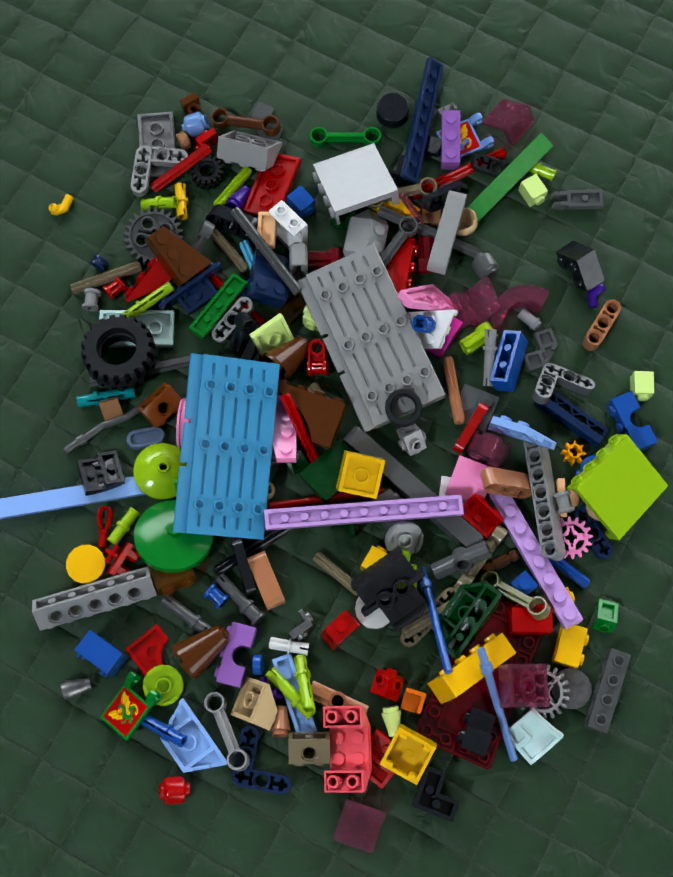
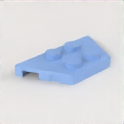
M503 415L500 418L493 416L488 430L552 450L555 449L557 444L555 441L530 428L529 424L523 421H518V423L512 422L511 418Z
M182 698L174 714L171 716L169 724L174 726L175 730L187 735L188 740L186 744L181 748L169 740L164 741L161 737L160 740L183 773L227 765V759L185 699Z

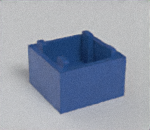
M91 630L88 631L75 648V651L78 652L76 657L84 661L86 659L102 670L100 675L106 678L109 675L115 677L129 658Z

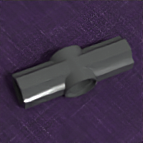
M484 540L468 548L459 547L454 549L452 555L432 563L431 568L435 577L442 579L456 572L467 573L472 565L486 560L493 555L487 541Z

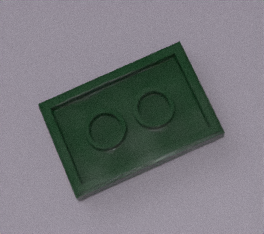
M341 439L334 444L333 450H326L299 474V477L324 503H327L339 492L336 489L344 450L353 452Z

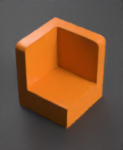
M406 688L400 709L420 715L426 693Z

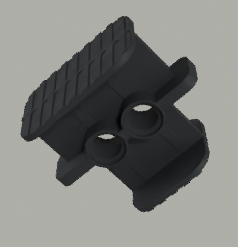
M396 548L389 552V554H386L351 581L352 590L358 594L365 604L361 608V613L364 617L380 608L393 625L394 630L407 626L414 619L424 614L428 608L426 600L422 598L413 585L423 578L426 573L422 567L415 570L400 548ZM401 582L407 584L402 590L396 588L397 584ZM381 595H390L387 601L380 600Z

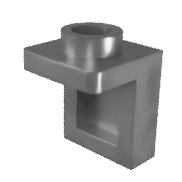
M302 609L298 611L304 622L289 632L293 641L296 639L298 641L303 640L309 635L308 631L313 628L312 622L314 619L308 611L305 613Z

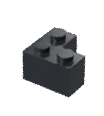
M571 241L556 251L559 266L572 272L574 277L573 283L577 288L588 292L605 280L595 249L576 241Z
M474 707L470 708V711L466 710L462 722L465 723L464 728L458 731L455 742H458L457 748L479 757L485 756L492 738L490 733L496 716Z
M427 766L420 778L411 806L453 822L460 801L440 794L446 773Z

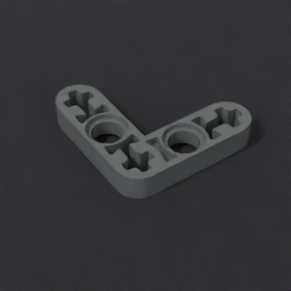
M546 363L542 368L532 398L538 404H547L555 384L581 395L589 396L595 388V383L592 379L553 363Z

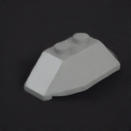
M366 210L352 216L349 220L344 243V256L346 257L372 244H375L381 256L384 251L389 227L386 219L379 217L378 213L371 210Z

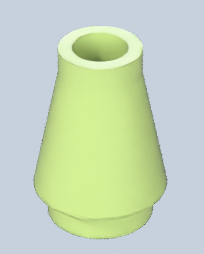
M398 705L382 708L383 712L381 714L389 737L394 736L401 723V710H399Z

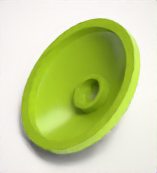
M157 443L141 451L135 460L133 475L138 488L144 494L159 500L176 497L177 492L173 480L178 478L179 466H186V463L180 462L181 449L172 444ZM165 465L167 469L161 470L159 467Z

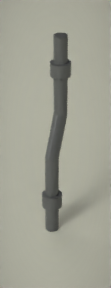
M139 405L123 415L99 423L83 435H78L75 437L76 440L63 448L64 451L69 454L77 447L87 444L89 439L104 429L129 421L140 413L137 409Z

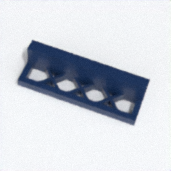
M554 390L551 395L554 397V402L550 399L547 404L534 402L533 405L595 449L609 432V429ZM560 406H567L570 410V413L565 411ZM575 417H582V418H584V419H585V424L582 423L581 421H579V420H578L577 418H575ZM591 428H598L603 433L600 436Z

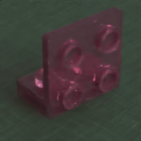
M502 99L485 117L482 123L485 126L502 130L508 144L514 146L535 123V119L529 105Z
M488 277L481 279L466 292H453L449 295L454 309L458 310L457 316L463 322V328H477L502 310V305Z
M346 798L333 839L362 851L373 853L382 822L386 817V812Z

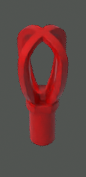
M101 506L97 512L100 533L98 547L106 548L107 534L112 523L113 511L109 506ZM107 509L108 518L105 529H103L102 512Z

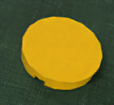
M81 545L69 553L66 560V570L75 582L81 584L93 583L103 576L106 568V559L97 547Z

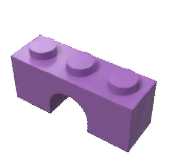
M442 110L441 170H455L460 166V110Z
M232 622V626L227 628L230 633L228 637L229 642L220 652L222 662L220 666L217 665L214 677L217 678L216 682L241 689L246 668L235 664L233 659L234 653L239 648L252 649L257 628Z

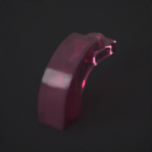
M533 285L516 286L505 291L496 300L492 309L494 315L490 323L493 324V329H497L498 333L506 315L516 308H526L540 314L550 291Z

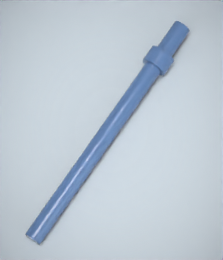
M480 647L477 649L481 663L479 667L486 679L511 762L518 760L492 674L494 671L493 666L488 660L485 648Z

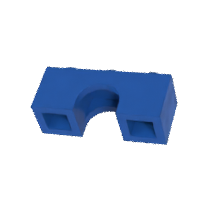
M632 391L609 401L607 411L614 418L617 431L620 434H627L640 451L651 448L658 442L650 425L636 427L632 424L630 415L640 409Z

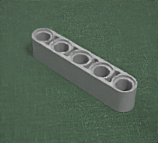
M449 190L429 257L427 271L445 275L467 194Z

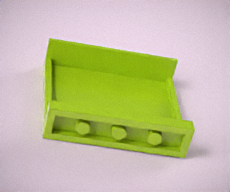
M627 434L613 435L608 440L609 443L596 453V457L583 467L584 470L579 475H576L567 487L568 490H573L580 496L607 529L604 534L608 539L620 540L668 487L667 483Z

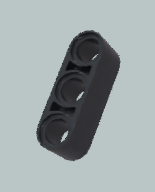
M217 204L206 216V220L213 223L215 229L245 240H251L232 216L231 211L233 209ZM245 214V216L257 230L258 219L251 215Z

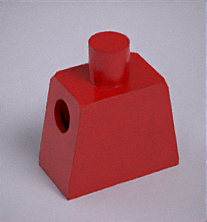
M345 610L323 630L321 637L333 650H336L362 625L349 610Z

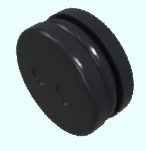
M393 92L380 97L376 108V117L379 123L387 128H398L405 124L409 115L407 99L403 95Z

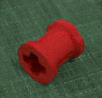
M118 276L107 287H102L112 301L119 293L127 291L126 286Z

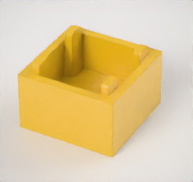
M344 450L336 489L340 492L377 499L385 460Z
M400 723L381 759L380 765L417 785L436 749L437 743Z

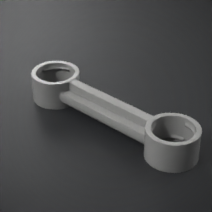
M211 692L206 696L204 706L214 715L229 753L227 764L235 771H244L250 763V758L239 747L225 712L227 707L226 698L218 692ZM215 696L221 697V707L214 711L211 710L209 707L210 700ZM240 752L245 756V762L241 767H233L232 757Z

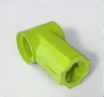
M488 321L479 325L473 333L459 341L464 353L470 355L485 345V329H493Z

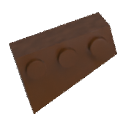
M164 226L144 240L178 287L212 263Z

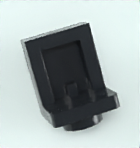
M398 155L397 171L388 170L395 184L403 183L400 174L405 155Z

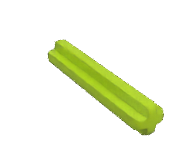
M249 167L242 168L214 201V206L217 204L225 206L227 204L228 198L237 192L252 175V170Z

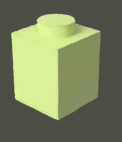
M537 174L522 181L518 190L529 207L543 203L548 192Z
M634 371L630 376V391L633 392L637 401H647L654 394V372Z

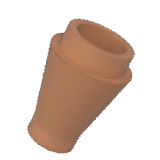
M276 706L278 712L270 731H272L273 737H288L291 729L287 706Z

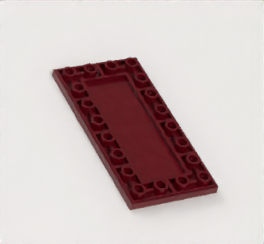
M501 599L496 611L462 655L466 657L470 654L469 650L477 644L483 645L485 643L484 639L492 633L495 636L503 633L516 651V654L492 672L508 723L518 695H515V691L521 690V687H516L515 685L516 683H523L518 677L519 675L524 678L526 677L524 670H529L542 635L509 634V609L514 607V604ZM448 653L451 666H453L456 659ZM485 677L457 698L443 704L439 702L431 690L415 732L437 743V748L489 770L502 738L497 716L490 733L492 738L485 756L479 757L457 748L458 742H455L458 731L464 728L465 723L462 722L466 710L470 711V708L474 707L496 716Z

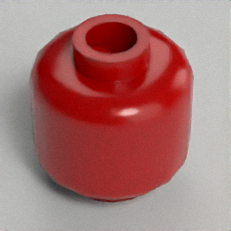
M182 776L166 777L162 783H159V798L166 805L183 804L186 796L190 795V784L185 783V779Z

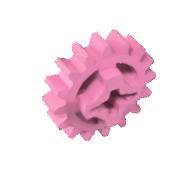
M569 516L567 522L561 518L562 528L566 526V532L563 534L564 543L568 546L569 550H566L564 558L566 559L568 555H571L573 560L575 554L581 558L582 551L588 552L586 545L592 546L588 539L593 538V535L587 533L591 528L584 527L585 521L581 524L578 523V517H576L575 521H572ZM574 526L579 527L583 533L575 531ZM570 529L572 535L577 538L573 541V547H571L570 541L565 539V537H568ZM584 541L582 547L576 550V544Z

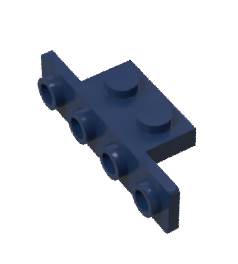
M220 262L209 264L203 273L194 275L186 285H180L174 294L162 298L161 303L158 305L162 311L167 310L179 301L187 314L191 315L210 301L217 293V290L211 284L209 278L223 269Z

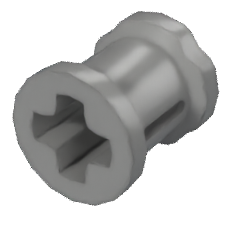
M86 288L84 290L86 295L85 302L82 304V309L90 312L98 311L99 306L97 303L98 297L101 296V291L94 288Z
M570 490L553 494L558 504V514L569 513L575 510L570 500Z

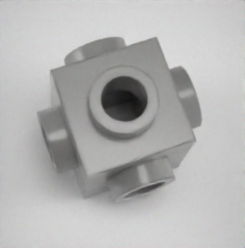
M416 424L396 430L400 439L398 445L409 456L418 454L427 448L425 440H427L426 435Z

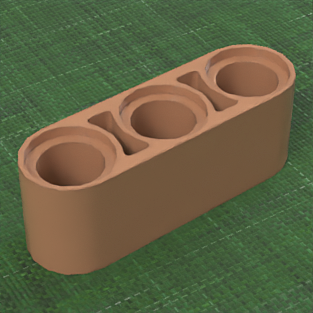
M614 299L608 300L604 304L583 339V347L586 350L595 351L603 341L621 310V305L618 301ZM607 308L612 309L614 313H610ZM598 323L604 324L605 328L600 327ZM589 338H594L597 343L591 342Z
M488 467L480 472L483 487L487 493L519 499L528 498L532 495L529 475L526 473L495 467Z
M265 551L248 557L250 569L267 610L269 611L285 604V598Z

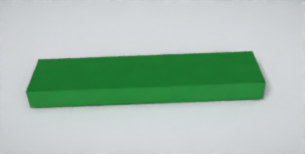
M233 272L188 327L189 331L204 340L247 288L248 282Z

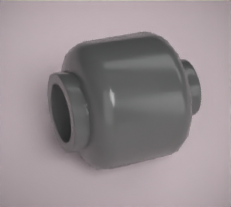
M490 252L477 253L471 264L472 269L480 279L489 280L498 273L499 264Z

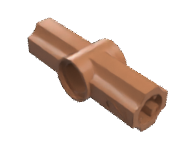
M313 680L311 687L314 701L325 706H333L332 699L335 696H340L344 700L342 706H363L367 713L368 705Z

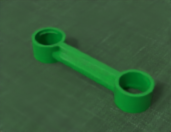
M315 127L310 132V143L315 148H323L327 143H364L365 146L374 143L377 147L381 142V132L376 127H369L364 132H327L322 127ZM322 134L325 139L316 141L313 139V136ZM375 134L378 139L369 141L366 139V136Z

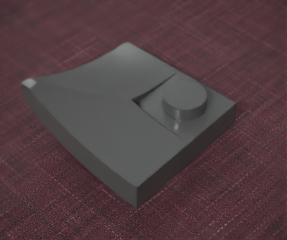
M464 384L460 393L465 417L464 424H468L477 407L482 402L489 409L476 430L486 433L500 397ZM452 411L449 415V417L453 418Z

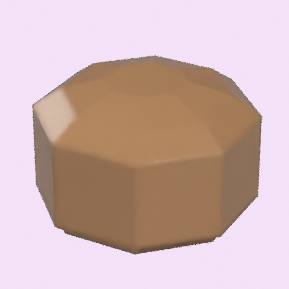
M182 131L176 134V139L183 150L191 148V140L185 132Z

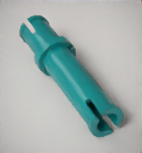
M126 387L124 391H118V389L103 392L93 391L92 394L78 395L76 398L78 407L81 408L89 405L100 406L99 401L116 396L119 400L136 398L134 388L129 389V387Z

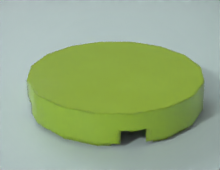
M161 664L153 667L147 672L143 680V691L146 698L151 690H155L162 694V699L156 705L167 706L173 704L179 699L183 691L184 683L182 676L176 668L170 665Z

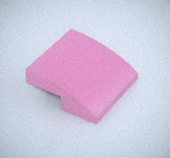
M459 455L445 494L449 496L462 495V501L465 502L475 493L485 498L487 492L484 490L480 472L489 466Z

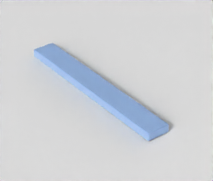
M134 476L126 477L125 484L88 496H85L83 485L1 498L0 519L146 494L138 488Z

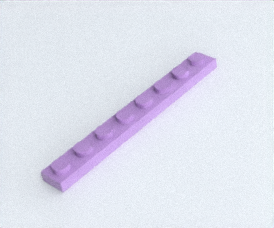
M487 493L494 508L504 518V526L563 629L566 630L582 622L581 614L549 559L541 553L540 544L514 499L508 496Z

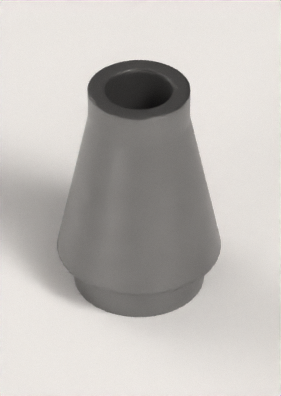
M89 678L65 680V683L60 684L64 700L68 698L71 700L92 689Z

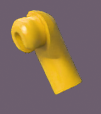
M65 194L61 204L52 203L48 209L55 216L68 212L74 198L69 194Z

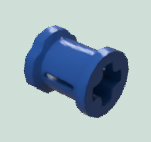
M416 315L412 320V327L417 332L431 333L435 329L436 322L432 317Z
M215 583L203 595L205 599L208 598L215 604V608L218 610L229 599V596L223 594Z

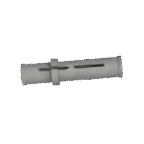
M485 329L483 386H493L489 380L496 359V350H498L496 346L497 329Z

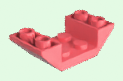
M363 706L323 707V728H330V770L324 771V793H365L372 771L371 726Z

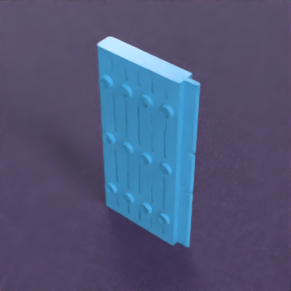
M190 354L184 418L191 419L190 423L184 422L180 462L186 463V466H179L173 532L264 540V510L267 509L280 364L208 354Z

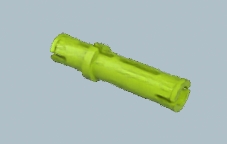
M167 281L142 300H137L135 305L122 314L126 315L128 319L130 316L136 318L142 313L145 314L147 309L175 290Z
M296 655L294 657L296 667L295 679L299 685L302 712L310 714L316 710L310 683L311 671L308 670L306 655Z
M275 666L266 673L265 676L291 702V706L293 708L296 707L307 720L317 712L316 710L310 714L302 712L300 693L280 674Z

